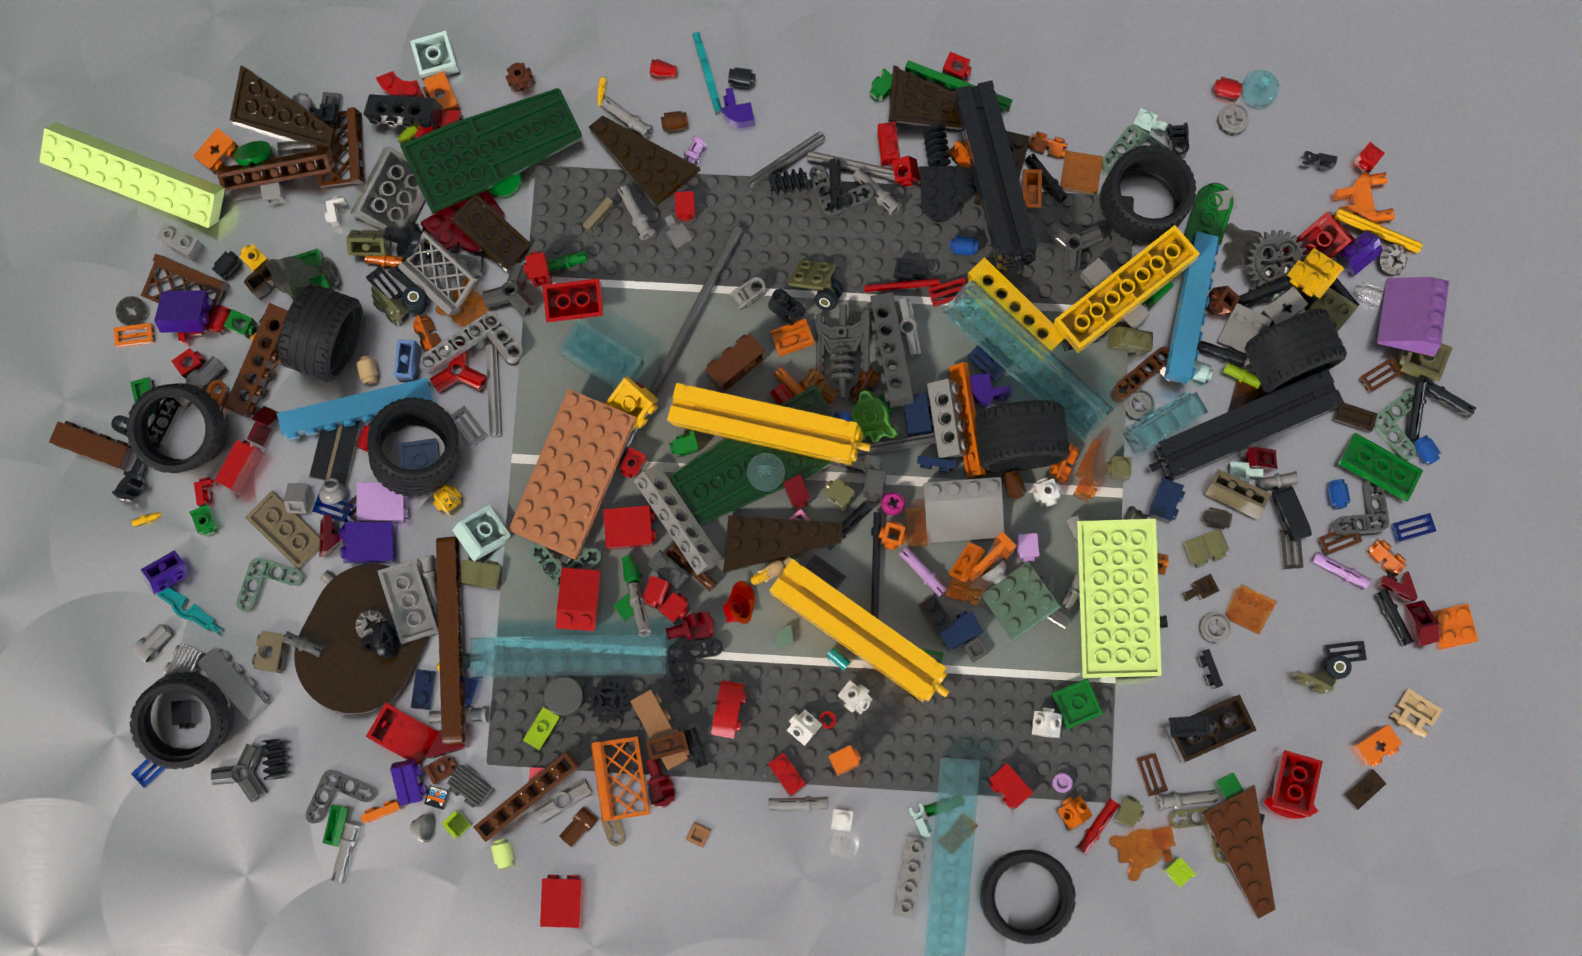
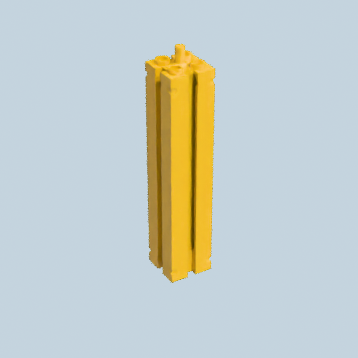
M676 383L673 403L670 406L667 421L675 427L843 463L849 466L853 465V461H857L859 453L857 449L869 452L871 444L861 442L863 432L856 422L689 385L686 386L680 383Z
M791 559L781 576L769 590L773 597L908 693L915 696L922 703L925 699L929 701L935 691L944 697L950 692L940 685L947 675L944 665L937 662L804 566H801L794 559Z

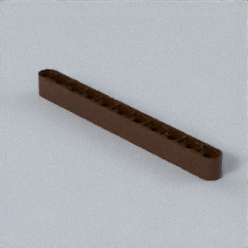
M456 536L436 539L441 731L444 745L465 743L461 584L459 583L460 553L459 540Z

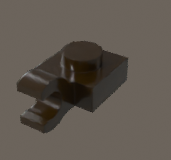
M1210 573L1192 583L1194 588L1185 592L1182 596L1185 601L1198 595L1203 600L1220 590Z

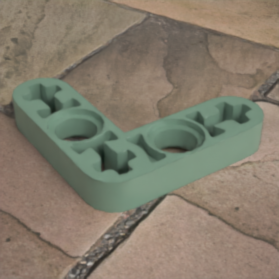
M1130 125L1104 156L1102 168L1104 171L1110 172L1113 165L1107 166V161H1111L1115 155L1117 157L1113 163L1115 164L1124 153H1119L1116 149L1120 144L1126 146V152L1134 147L1143 146L1144 141H1150L1154 146L1168 147L1140 127ZM1133 131H1135L1136 135L1133 136L1128 142L1127 139L1130 135L1129 132L1132 133Z
M1414 389L1405 392L1378 413L1374 424L1376 431L1395 454L1406 461L1414 458L1417 451L1414 444L1395 422L1411 411L1412 402L1406 406L1404 402L1409 399V396L1414 395ZM1394 405L1401 407L1402 413L1400 415L1393 414L1392 407ZM1379 418H1384L1386 420L1384 423L1386 427L1383 424H1378V422L1380 421ZM1391 425L1393 428L1389 429L1385 433L1384 430H1386ZM1391 432L1398 433L1399 440L1397 442L1390 440L1389 435ZM1402 441L1405 442L1404 444H1402V446L1397 448L1396 445L1400 444ZM1404 448H1405V449H1408V448H1409V449L1411 450V451L1409 452L1410 456H1409L1408 454H1407V455H1404V454H1403Z
M540 544L533 545L530 549L531 558L555 587L559 589L562 566L544 546ZM590 548L567 567L573 568L575 565L580 564L583 566V569H594L600 564L602 555L599 550ZM543 549L542 555L545 558L550 556V558L543 562L539 556L534 557L536 554L535 550ZM590 553H597V560L595 562L593 560L589 561L587 564L590 567L587 568L581 560L584 558L587 561L590 558ZM550 562L556 564V570L553 573L546 571V565Z
M262 558L253 559L248 566L236 604L238 609L243 612L254 610L265 578L298 587L304 582V574L295 568ZM261 562L260 565L263 566V569H259L257 572V569L254 568L255 564L258 565ZM276 567H280L282 571L281 575L277 578H274L272 576V570ZM288 569L287 574L290 575L297 573L299 580H295L293 583L292 579L285 577L286 570ZM257 572V575L260 576V579L251 576V574L253 573L256 575ZM256 580L257 588L255 590L248 589L249 581ZM245 591L250 594H254V596H249L248 598V595L245 594ZM248 598L250 606H246L244 609L242 601H246Z

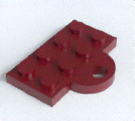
M487 190L477 194L501 217H505V213ZM470 198L440 210L421 221L424 230L447 251L456 245L469 252L483 251L450 221L451 217Z

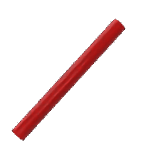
M940 278L864 285V292L940 285Z

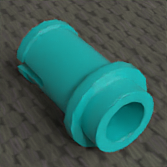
M833 647L826 656L828 660H832L844 671L851 661L838 651L839 648Z

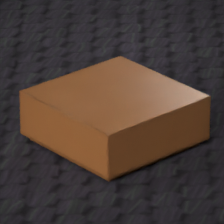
M693 822L685 840L704 848L712 830Z

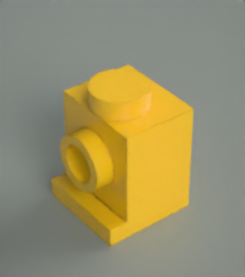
M254 244L243 247L241 250L242 254L239 256L253 272L259 271L269 261Z

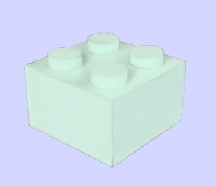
M446 31L410 41L422 80L443 71L446 76L459 72L451 41Z
M490 505L462 519L452 530L473 561L503 546L511 537Z

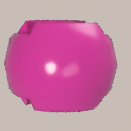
M895 491L886 493L881 500L884 512L893 516L900 514L906 504L903 495ZM890 499L898 501V503L896 504V508H894L892 505H888L890 503Z

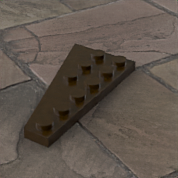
M893 65L888 122L930 127L943 125L948 129L961 130L958 112L955 107L956 97L954 92L928 80L925 81L915 76V74L903 71Z
M240 66L230 121L318 145L333 147L336 133L334 127L245 66Z
M603 115L589 126L590 131L657 206L701 171L698 166Z
M728 515L723 573L842 543L843 523Z

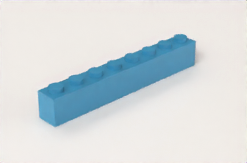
M1196 231L1191 239V244L1200 255L1197 261L1185 269L1164 379L1186 384L1190 379L1194 378L1196 368L1193 367L1194 361H1197L1199 356L1197 345L1201 342L1203 332H1200L1201 325H1204L1206 320L1204 309L1209 304L1210 297L1207 294L1213 284L1211 274L1214 273L1217 263L1214 261V258L1220 248V244H1217L1219 238L1217 236Z
M423 378L277 413L281 435L285 439L294 440L298 439L299 435L307 434V436H311L324 429L325 431H332L340 425L345 427L353 426L356 424V421L360 420L370 422L373 421L375 415H378V412L384 406L407 397L424 398V400H431L434 403L428 378Z

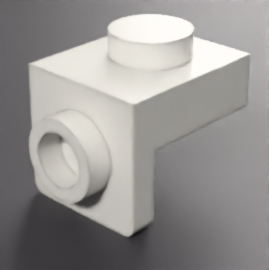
M336 196L325 201L327 207L325 218L333 228L341 226L338 208L348 206L345 198Z

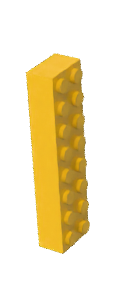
M1174 225L1059 315L1054 321V326L1074 350L1080 353L1197 261L1200 253Z

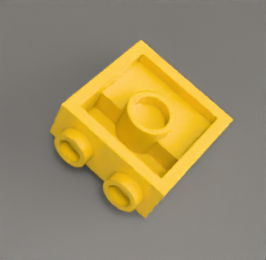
M1314 248L1303 262L1298 260L1287 276L1290 278L1289 282L1296 288L1301 286L1304 288L1302 291L1309 297L1314 295L1320 299L1344 268Z
M626 376L605 404L637 417L632 429L634 430L638 427L642 428L647 423L646 416L656 411L658 408L656 403L659 399L647 388L641 389Z

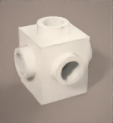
M1047 477L1037 481V485H1035L1032 493L1035 501L1039 502L1040 507L1043 505L1049 507L1057 503L1062 490L1059 483H1055L1054 478L1048 480ZM1050 488L1051 493H1045L1044 489Z
M850 680L837 695L845 702L843 705L852 713L857 711L859 714L867 710L870 702L873 700L868 695L870 691L861 684L858 687Z
M1050 708L1034 711L1032 735L1059 738L1062 714L1054 713L1055 709Z
M804 709L800 715L796 713L789 721L791 726L787 731L805 746L823 724Z

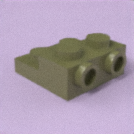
M1441 343L1434 357L1408 351L1407 354L1402 355L1399 361V365H1402L1400 371L1417 378L1421 374L1439 382L1453 347Z

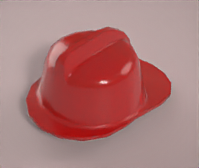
M736 582L732 587L730 597L724 602L723 611L728 623L739 622L747 624L751 620L755 595L752 587L747 582Z

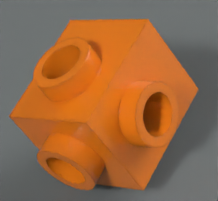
M891 521V523L887 522L885 527H881L879 538H882L881 544H884V548L895 550L896 548L900 549L901 544L905 545L908 533H904L906 527L902 526V523ZM890 534H895V535H896V539H895V540L890 539V538H889V535H890Z
M1081 795L1075 799L1072 796L1062 802L1063 806L1057 810L1069 830H1072L1093 816Z

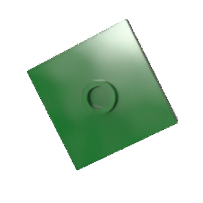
M1088 678L1051 693L1059 713L1062 714V720L1067 730L1103 715Z

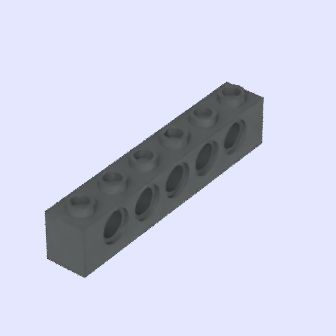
M893 292L870 296L871 303H867V306L874 319L871 320L872 332L876 331L877 335L874 338L875 348L880 350V355H877L878 364L883 366L884 371L881 372L882 384H886L887 390H884L885 401H889L890 408L913 404V393ZM881 313L887 314L886 317H880L878 315ZM885 330H888V331L891 332V333L888 334V335L882 334V332L885 331ZM893 348L894 351L887 352L885 351V349ZM891 365H896L898 368L895 370H891L888 367ZM898 382L901 386L893 387L892 384Z

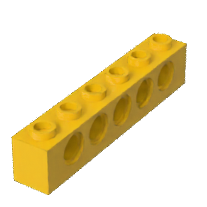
M985 257L968 272L969 284L974 288L978 287L982 291V296L987 301L991 300L996 305V310L1009 318L1008 321L1015 328L1019 327L1023 331L1022 335L1028 341L1032 340L1040 353L1049 356L1063 343L1065 338L1054 324ZM985 278H990L993 281V284L985 285L983 283V280ZM1003 291L1007 296L1001 299L996 293ZM1016 304L1020 307V310L1014 312L1010 309V306ZM1029 317L1034 323L1027 325L1024 323V319ZM1045 331L1047 333V337L1040 338L1037 335V332Z

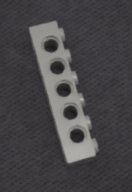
M659 464L642 471L634 480L635 484L695 573L699 575L712 569L722 560V557Z

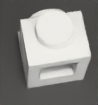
M834 809L831 829L850 832L853 812Z

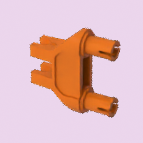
M1364 172L1352 187L1336 189V192L1333 193L1334 201L1350 200L1349 206L1339 207L1376 224L1382 221L1395 220V213L1392 214L1394 212L1393 208L1379 211L1375 209L1371 186L1388 183V178H1385L1387 176L1386 172L1371 175Z

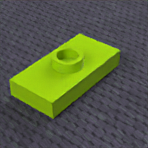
M543 707L523 741L541 750L560 716Z

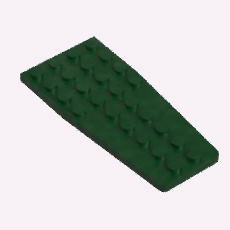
M555 88L453 122L401 144L400 147L433 214L480 194L582 139V133L561 90Z
M817 385L779 405L834 418ZM726 438L672 474L670 478L678 494L701 526L784 489V481L797 475H801L804 480L835 462Z

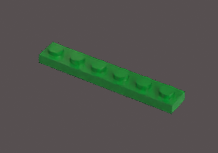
M909 60L905 66L906 72L913 73L925 81L928 80L950 91L955 92L956 88L969 85L970 87L976 86ZM996 93L1000 111L1009 112L1013 99Z

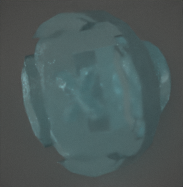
M1255 70L1247 74L1243 80L1241 92L1245 101L1250 105L1266 107L1277 98L1280 87L1278 80L1272 73L1266 70Z
M758 454L748 464V480L759 491H774L785 480V465L774 454Z

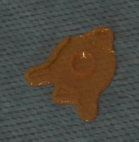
M462 279L463 287L467 286L470 279ZM473 288L462 303L461 307L463 309L460 314L447 315L438 305L435 309L438 315L451 317L461 327L467 326L487 313L483 297L474 291ZM452 290L453 299L457 302L459 298L458 290Z
M1145 828L1137 829L1127 836L1113 835L1110 838L1111 845L1119 850V861L1131 864L1128 874L1131 881H1137L1143 870L1154 866L1161 860L1164 847L1168 842L1166 833L1155 832Z

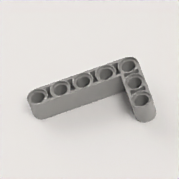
M487 312L425 352L421 356L419 368L423 373H433L486 337H489L503 358L509 363L518 362L523 349L496 312ZM486 320H493L495 325H488ZM471 330H478L480 332V335H473L471 333ZM502 334L507 339L504 341L499 340L497 335ZM460 339L465 344L459 346L455 343V341ZM513 349L517 351L518 355L512 356L508 351ZM447 350L449 355L443 356L439 351ZM431 360L433 365L426 366L424 361Z

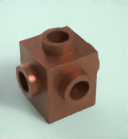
M524 62L514 63L507 68L508 75L505 77L509 87L513 86L515 92L533 87L530 80L534 78L530 67L526 68Z
M1229 286L1214 287L1208 294L1210 297L1208 306L1215 314L1232 313L1240 296Z

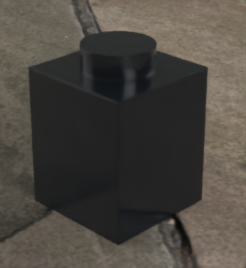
M196 701L171 702L172 725L179 726V729H189L191 725L197 724Z

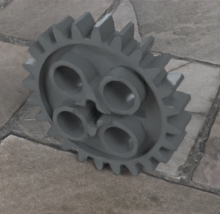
M1271 230V235L1264 232V238L1257 236L1259 242H1252L1254 249H1248L1252 254L1251 256H1246L1250 263L1245 265L1251 267L1247 273L1254 274L1251 280H1258L1257 286H1265L1285 277L1288 278V281L1290 280L1287 276L1288 273H1284L1285 265L1290 264L1292 269L1298 260L1303 262V259L1308 256L1303 254L1306 248L1300 247L1303 242L1300 240L1296 242L1298 236L1293 235L1290 238L1291 232L1287 231L1284 235L1283 230H1279L1278 234L1275 230ZM1287 245L1289 251L1287 254L1283 255L1282 248L1283 246ZM1269 248L1270 254L1264 258L1263 251ZM1289 257H1293V260L1278 261L1277 264L1266 263L1261 265L1262 261H1274L1277 260V258L1286 259ZM1268 267H1271L1272 273L1270 276L1267 277L1265 275V270Z

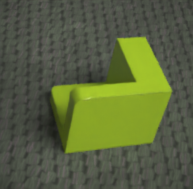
M455 810L441 823L453 838H459L472 826L459 810Z
M1176 857L1164 869V872L1178 887L1183 886L1191 877L1196 876V873L1181 857Z

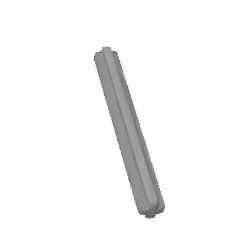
M809 151L807 155L808 162L829 166V160L835 158V164H837V159L841 161L840 169L856 172L861 168L867 175L895 181L894 171L891 168Z
M494 344L486 345L489 431L490 436L498 437L501 435L497 348Z

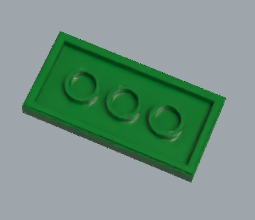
M1356 432L1352 435L1338 463L1406 502L1410 499L1423 472L1421 468Z

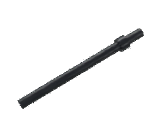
M874 512L873 527L871 528V536H873L871 615L879 619L881 544L879 534L881 530V512Z

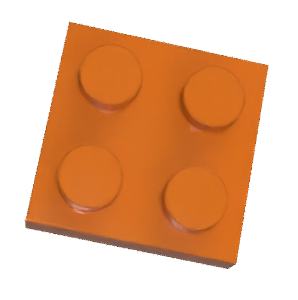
M1469 603L1431 611L1439 623V642H1437L1439 650L1479 641Z

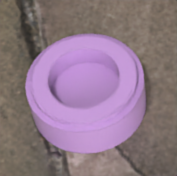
M1059 773L1054 776L1052 786L1057 792L1065 793L1071 789L1072 779L1066 773Z

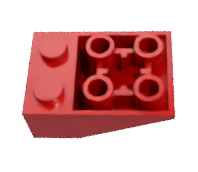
M385 702L365 737L407 760L415 759L416 764L421 766L439 732Z

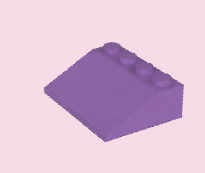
M1434 277L1387 278L1377 344L1434 357L1442 343L1449 281Z

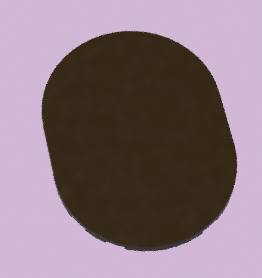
M381 564L359 565L347 569L334 577L319 595L299 633L300 637L303 638L305 636L309 641L324 646L319 658L305 651L300 652L295 647L294 661L298 678L305 691L314 701L329 710L342 714L368 713L384 706L385 702L392 701L405 686L428 641L429 636L402 645L399 640L400 647L397 656L386 660L381 658L377 651L372 652L362 649V638L358 635L355 627L356 620L361 613L368 610L378 611L384 615L386 620L394 625L377 572L390 566ZM366 619L368 624L366 629L371 628L373 630L377 621L371 622Z

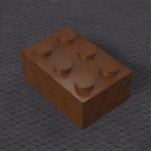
M750 333L747 336L742 335L736 341L737 344L732 348H726L718 360L713 359L707 364L708 368L705 369L707 377L720 393H725L766 359L765 350Z

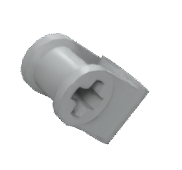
M754 277L742 286L734 289L729 296L734 298L739 306L738 309L742 311L764 296L766 286L761 278ZM755 284L762 285L759 291H753L752 287Z

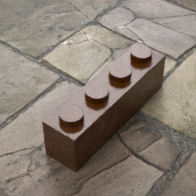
M65 421V423L57 422L49 443L125 471L133 452L131 448L127 447L128 443L121 440L113 442L110 440V436L102 433L99 436L94 435L93 430L85 427L80 430L75 428L76 424Z

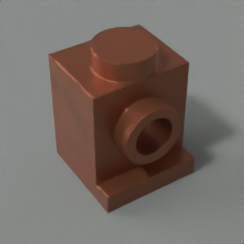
M444 755L429 765L424 766V769L432 783L437 785L452 776L456 771L454 768L457 766L452 757L448 758V756ZM439 765L444 766L443 772L438 771Z

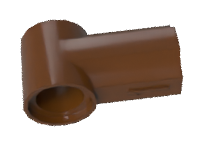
M584 806L572 818L573 821L559 836L570 847H573L583 834L587 833L598 821V818Z

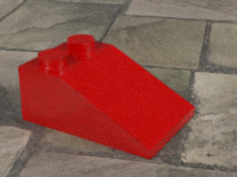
M1329 211L1300 234L1296 242L1299 240L1303 242L1300 247L1306 248L1303 252L1304 255H1309L1315 248L1330 259H1333L1346 246L1351 244L1355 238L1339 220L1335 219V215ZM1288 246L1283 249L1286 254L1289 251Z
M562 567L556 612V628L584 631L596 630L598 625L601 570Z
M1284 750L1278 759L1271 806L1311 817L1323 761Z

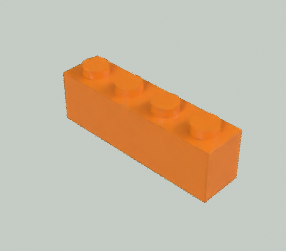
M851 745L829 755V760L839 777L859 767L861 757L857 749H852Z

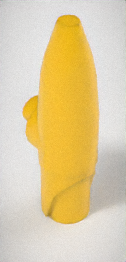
M604 77L599 79L598 106H601L605 96L606 78Z
M161 513L142 515L131 520L133 526L144 524L161 516Z

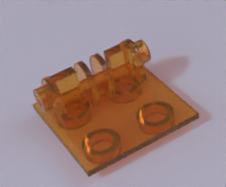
M1241 584L1225 616L1230 621L1260 635L1277 601Z

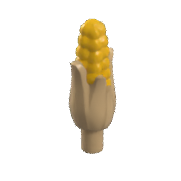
M790 556L782 561L780 559L772 561L764 568L757 570L758 573L751 577V583L753 585L764 581L767 583L770 579L781 575L791 561Z

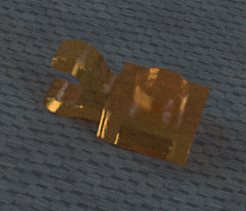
M951 578L946 596L965 601V598H967L971 604L978 605L982 591L969 588V583Z
M1172 826L1153 829L1156 850L1162 849L1165 862L1173 861L1170 847L1176 846Z

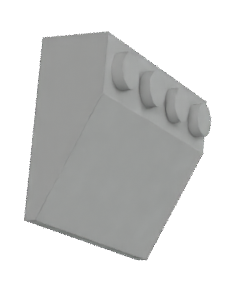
M390 146L383 148L350 212L355 217L385 231L386 227H395L403 230L409 222H414L425 201L410 166L402 153Z
M1001 477L923 483L927 544L996 539L1002 531L1004 532Z

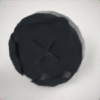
M409 222L403 230L395 227H386L383 236L385 239L397 243L396 252L398 257L407 259L413 254L411 252L412 248H416L418 245L421 230L419 224Z
M388 620L377 622L374 625L373 634L362 638V649L372 652L377 651L381 658L385 660L397 656L400 646L398 636L395 637L394 632L396 628Z

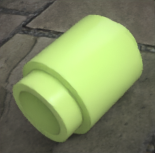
M505 838L494 841V845L491 846L494 864H497L498 869L512 866L514 857L510 841L506 842Z

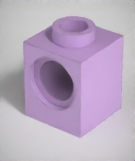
M1037 533L1017 535L1018 560H1023V563L1027 561L1030 563L1035 562V559L1039 558Z

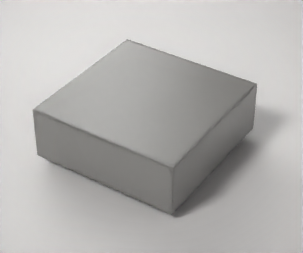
M1233 189L1215 192L1222 197V204L1218 207V211L1229 208L1232 196L1234 199L1232 209L1237 208ZM1215 196L1216 204L1219 205L1220 198Z

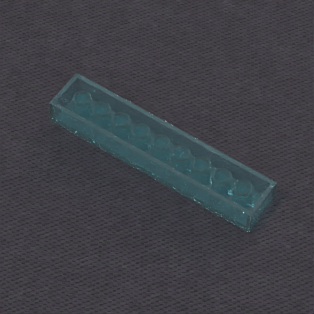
M972 280L965 284L942 312L1037 400H1049L1060 403L1065 410L1066 426L1083 442L1096 431L1114 410L1108 402L975 281Z
M650 634L646 637L639 635L471 638L470 677L474 679L668 675L666 634Z
M939 758L924 956H965L980 760Z

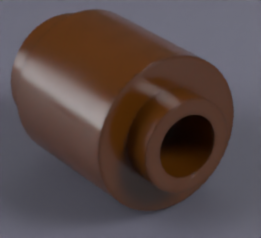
M682 111L664 113V117H661L662 128H666L667 132L682 130L684 127H688L687 113Z
M1014 470L1002 475V482L1008 497H1013V500L1024 497V493L1027 490L1021 474Z

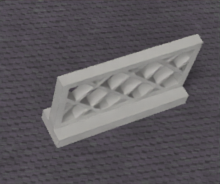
M423 232L418 245L411 251L413 254L406 261L401 262L398 268L447 315L460 314L463 309L461 307L462 303L478 279L428 232ZM427 239L430 242V250L424 251V242ZM437 251L442 253L443 262L437 263ZM431 252L432 264H426L425 253ZM416 254H420L421 265H417L413 261ZM449 263L455 265L456 274L450 275ZM444 264V276H439L438 265ZM427 266H433L434 277H430L427 274ZM461 275H465L470 279L467 286L463 287ZM450 277H457L458 287H451ZM439 278L446 279L447 289L440 287ZM452 290H458L459 298L457 302L453 299Z

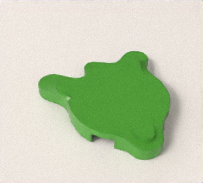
M862 391L851 413L852 422L858 423L863 432L861 442L865 440L867 435L870 436L872 442H878L883 436L895 438L898 435V430L890 421L887 405L881 399L874 396L871 391Z

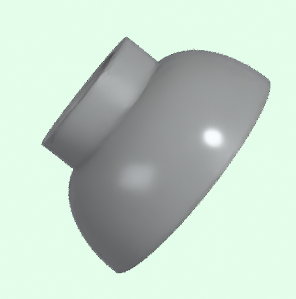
M335 478L325 480L319 491L320 500L327 504L338 503L347 496L345 486Z
M1003 559L999 560L985 570L981 577L986 581H993L995 585L1007 577L1005 561Z
M424 814L411 822L410 832L419 841L428 843L433 839L436 824L432 815Z

